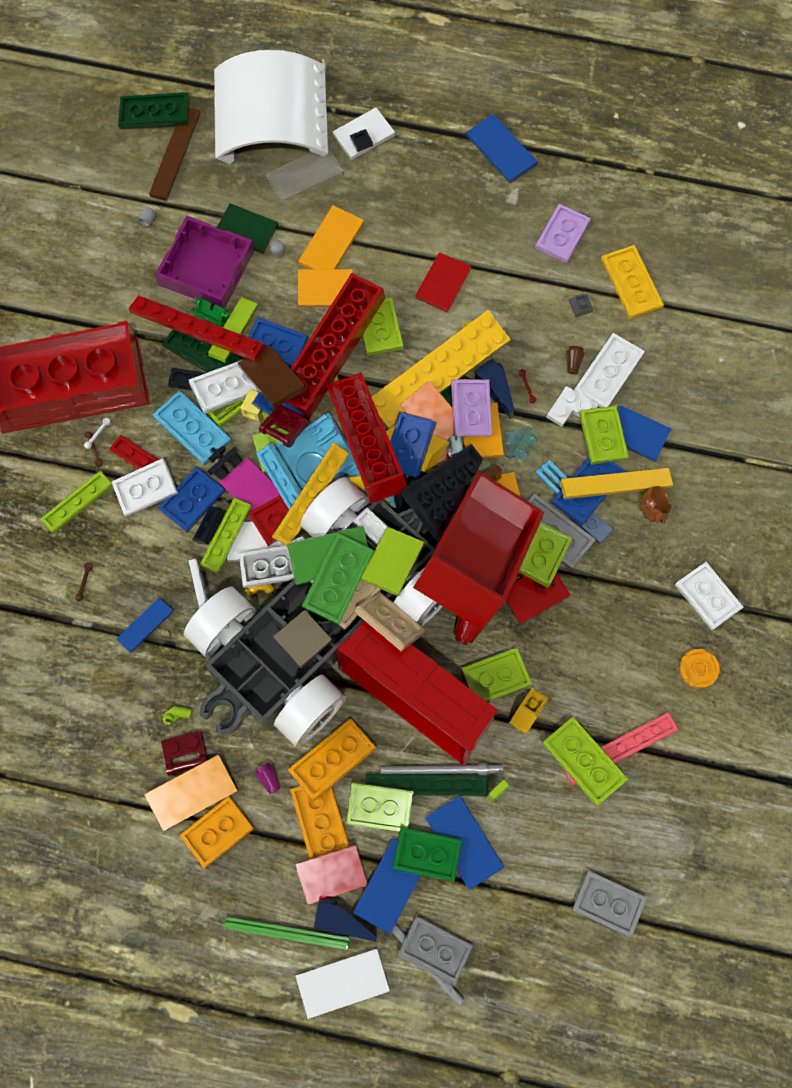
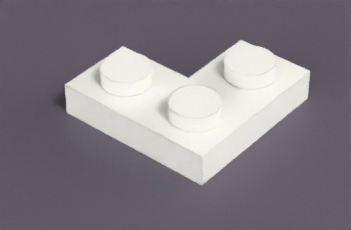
M566 386L546 418L563 427L571 413L580 417V410L598 408V404Z

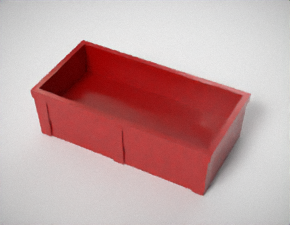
M127 320L118 322V324L62 335L55 334L51 335V337L0 346V431L2 434L150 404L139 338L135 336Z
M478 471L459 503L453 518L436 544L432 557L413 588L481 630L506 602L545 512Z
M366 621L358 627L345 643L342 642L337 648L338 669L461 765L467 764L472 752L491 726L498 709L486 702L412 644L403 651H400Z

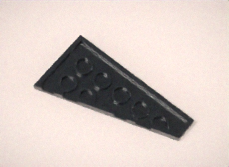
M472 444L400 492L436 541L443 535V530L449 524V519L456 511L466 488L471 483L473 475L476 474L483 461L482 456Z

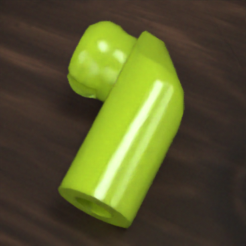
M173 706L164 713L163 722L166 725H170L180 717L191 719L193 710Z

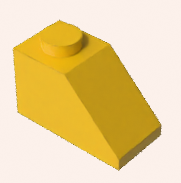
M531 688L509 723L517 730L527 734L549 698Z

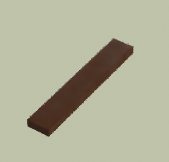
M189 108L188 125L175 126L149 192L150 197L163 201L168 200L201 115L200 110Z

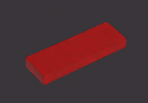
M122 435L109 448L110 452L137 470L158 461L157 458Z

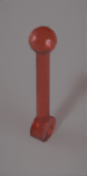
M521 369L519 370V376L524 381L530 396V403L534 404L537 401L536 397L533 396L526 379V371Z

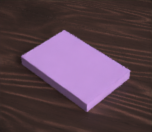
M558 204L537 241L535 249L567 263L589 225L591 218Z
M453 379L451 381L454 437H491L489 380Z

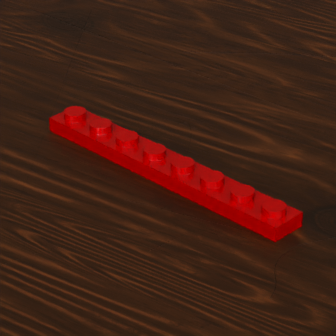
M139 295L128 308L129 312L255 362L265 348L262 342Z

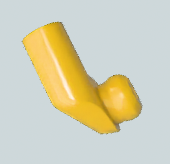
M271 583L247 587L244 592L250 598L259 590H264L265 593L269 594L274 590V586Z

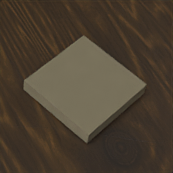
M305 610L273 636L300 668L332 642V639Z

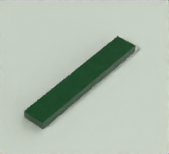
M366 774V784L413 790V796H488V775Z

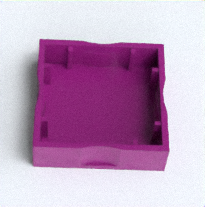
M186 215L175 236L171 249L166 253L155 273L158 285L195 300L197 297H203L213 302V307L217 304L226 308L254 253L253 241L235 233L217 229L206 222Z

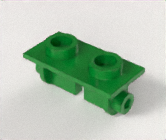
M197 297L195 300L197 306L190 309L197 317L212 321V324L217 326H224L230 316L227 309L217 304L211 309L213 302L203 297Z

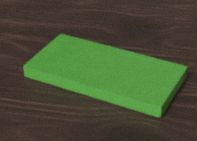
M364 526L337 531L368 547ZM337 532L287 544L295 584L315 579Z
M337 532L301 607L339 625L374 550Z

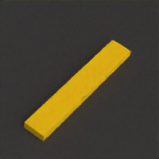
M332 443L272 536L274 539L288 547V543H292L302 528L301 520L306 510L319 494L329 486L349 455V452L336 443Z
M669 468L567 478L560 481L564 499L646 491L654 486H660L663 489L673 486Z

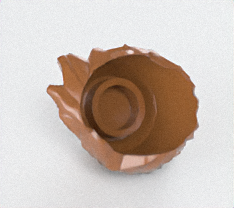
M654 486L641 497L640 511H644L645 518L649 519V522L656 521L658 523L660 521V523L664 524L672 508V504H669L666 490L660 486Z

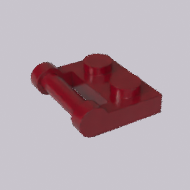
M280 405L261 423L259 432L264 435L268 434L281 441L287 448H291L295 439L308 427L309 421ZM274 424L287 431L288 434L284 435L271 428V426Z
M201 730L161 740L168 776L175 775V772L191 769L207 760ZM197 753L200 755V758L177 764L172 762L173 759Z

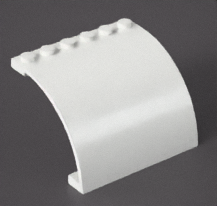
M259 50L232 57L214 69L215 159L231 164L234 161L235 149L269 142L303 146L323 157L328 154L325 64L294 52Z

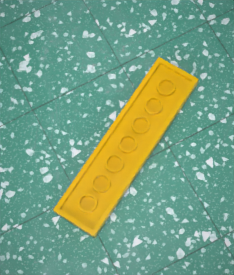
M485 311L373 395L372 399L379 416L390 429L397 423L400 412L406 413L400 404L428 380L441 393L451 386L453 379L463 377L510 342L511 339L490 311Z

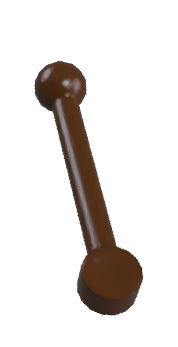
M89 431L85 433V437L88 439V441L92 437V433ZM92 443L91 449L96 460L95 465L98 468L102 467L103 462L99 459L94 443Z
M91 563L84 565L85 573L79 593L75 596L78 602L83 600L82 594L88 573L93 568Z

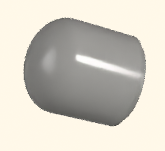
M144 208L138 217V221L148 227L152 224L156 214L151 208Z
M275 240L270 244V252L274 258H281L285 254L284 244L279 240Z

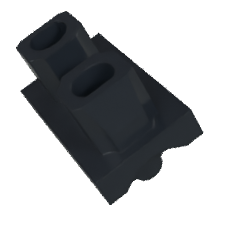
M222 446L218 450L212 447L210 449L212 456L208 460L213 463L217 459L218 462L207 472L210 475L214 474L220 480L224 479L229 474L222 466L226 461L233 468L242 462L236 453L238 450L233 447L222 457L221 454L225 452V449Z

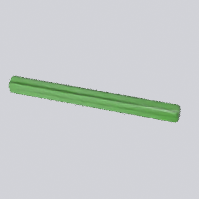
M227 917L225 921V929L345 950L349 947L350 939L346 936L234 917Z

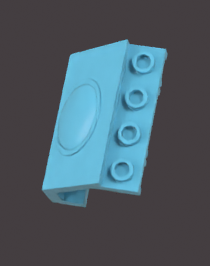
M330 413L324 414L310 424L295 439L291 448H287L282 442L275 445L271 443L256 453L288 509L291 508L333 442L349 452L333 480L359 475L350 448Z

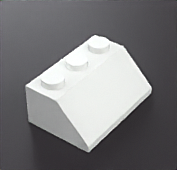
M286 546L239 553L243 588L294 580L289 551Z

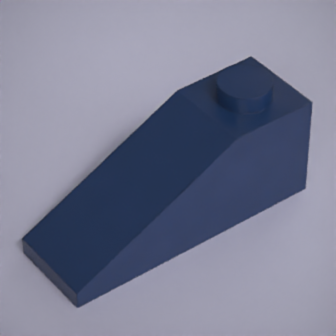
M492 359L475 372V380H489L490 397L511 419L515 409L505 370L500 363H496Z
M325 899L324 903L319 902L314 928L369 941H377V937L343 908L336 906L337 901Z

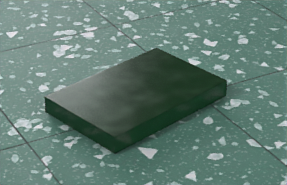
M229 203L216 228L252 240L254 251L264 254L278 227V222Z

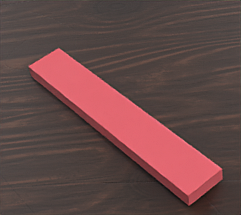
M668 712L600 748L615 764L678 731V728ZM564 770V772H565L567 778L569 779L571 785H572V786L575 785V784H576L575 781H574V780L569 776V774Z

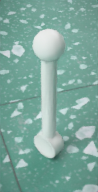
M104 418L100 428L88 442H85L84 447L86 449H90L93 441L105 426L110 425L109 418Z

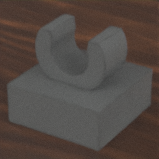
M587 293L579 294L569 299L575 317L593 311Z

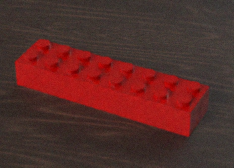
M353 273L350 274L290 368L303 382L306 390L285 403L310 419L328 391L326 385L333 383L386 299L382 287Z
M362 372L327 384L332 404L370 504L399 494L407 487L404 474Z

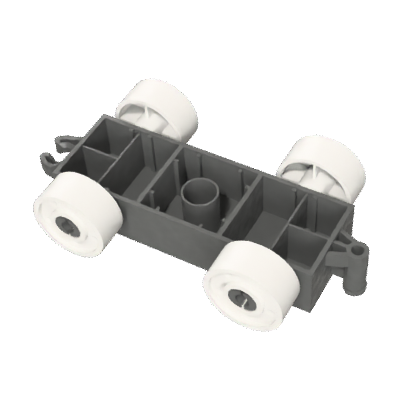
M342 477L329 485L312 502L302 517L301 527L312 537L346 530L350 524H354L353 520L367 508L369 498L347 477ZM383 500L374 502L368 509L389 528L424 542V546L406 581V587L402 589L400 595L396 596L382 589L379 591L423 627L443 607L413 588L435 551V548L420 535V533L425 534L428 532V529L412 508L397 514ZM366 536L368 548L375 551L377 545ZM293 580L255 617L256 609L234 587H227L221 590L194 614L184 630V637L205 658H212L205 666L211 676L220 684L218 689L208 695L201 704L200 716L202 719L208 720L218 705H227L231 709V717L228 721L220 723L216 727L218 735H231L240 728L244 719L251 714L267 731L274 725L296 748L303 746L326 726L346 700V696L324 674L338 661L337 648L342 642L345 643L365 620L357 615L344 630L340 625L301 607L312 585L311 581L295 584V580ZM305 610L332 639V642L300 668L273 636Z

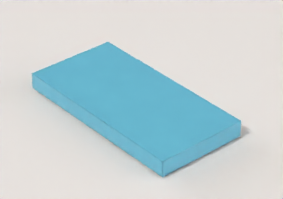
M180 390L152 414L204 466L209 462L208 458L212 456L210 452L212 447L216 450L221 446L225 448L232 441L222 429Z

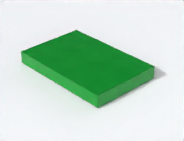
M401 827L393 870L454 883L462 840Z

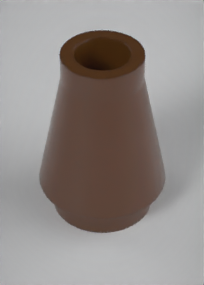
M570 346L569 350L566 351L568 374H578L585 355L583 352L584 348Z

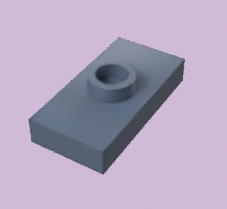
M594 512L583 526L571 518L577 526L595 538L599 545L613 531Z

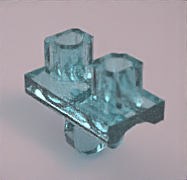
M528 425L526 429H521L520 432L518 429H514L513 432L507 431L504 437L507 439L506 446L510 447L505 457L508 459L515 458L521 462L526 460L529 452L522 448L523 445L526 444L529 447H533L538 439L531 433L532 427Z

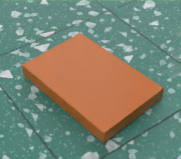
M429 380L400 404L407 414L436 422L434 435L447 440L454 434L453 408Z

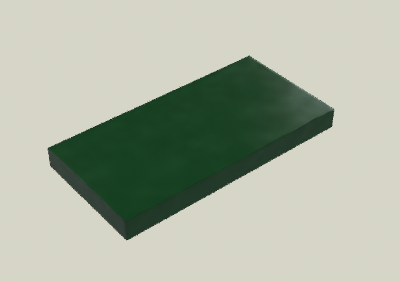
M188 92L121 96L118 127L119 129L188 125L190 95Z
M172 330L162 343L164 348L206 373L238 362L242 358V356L232 352L226 363L212 358L208 354L212 347L211 344Z

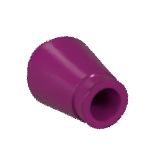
M267 763L255 770L257 779L269 794L280 790L274 766L271 767L270 763Z

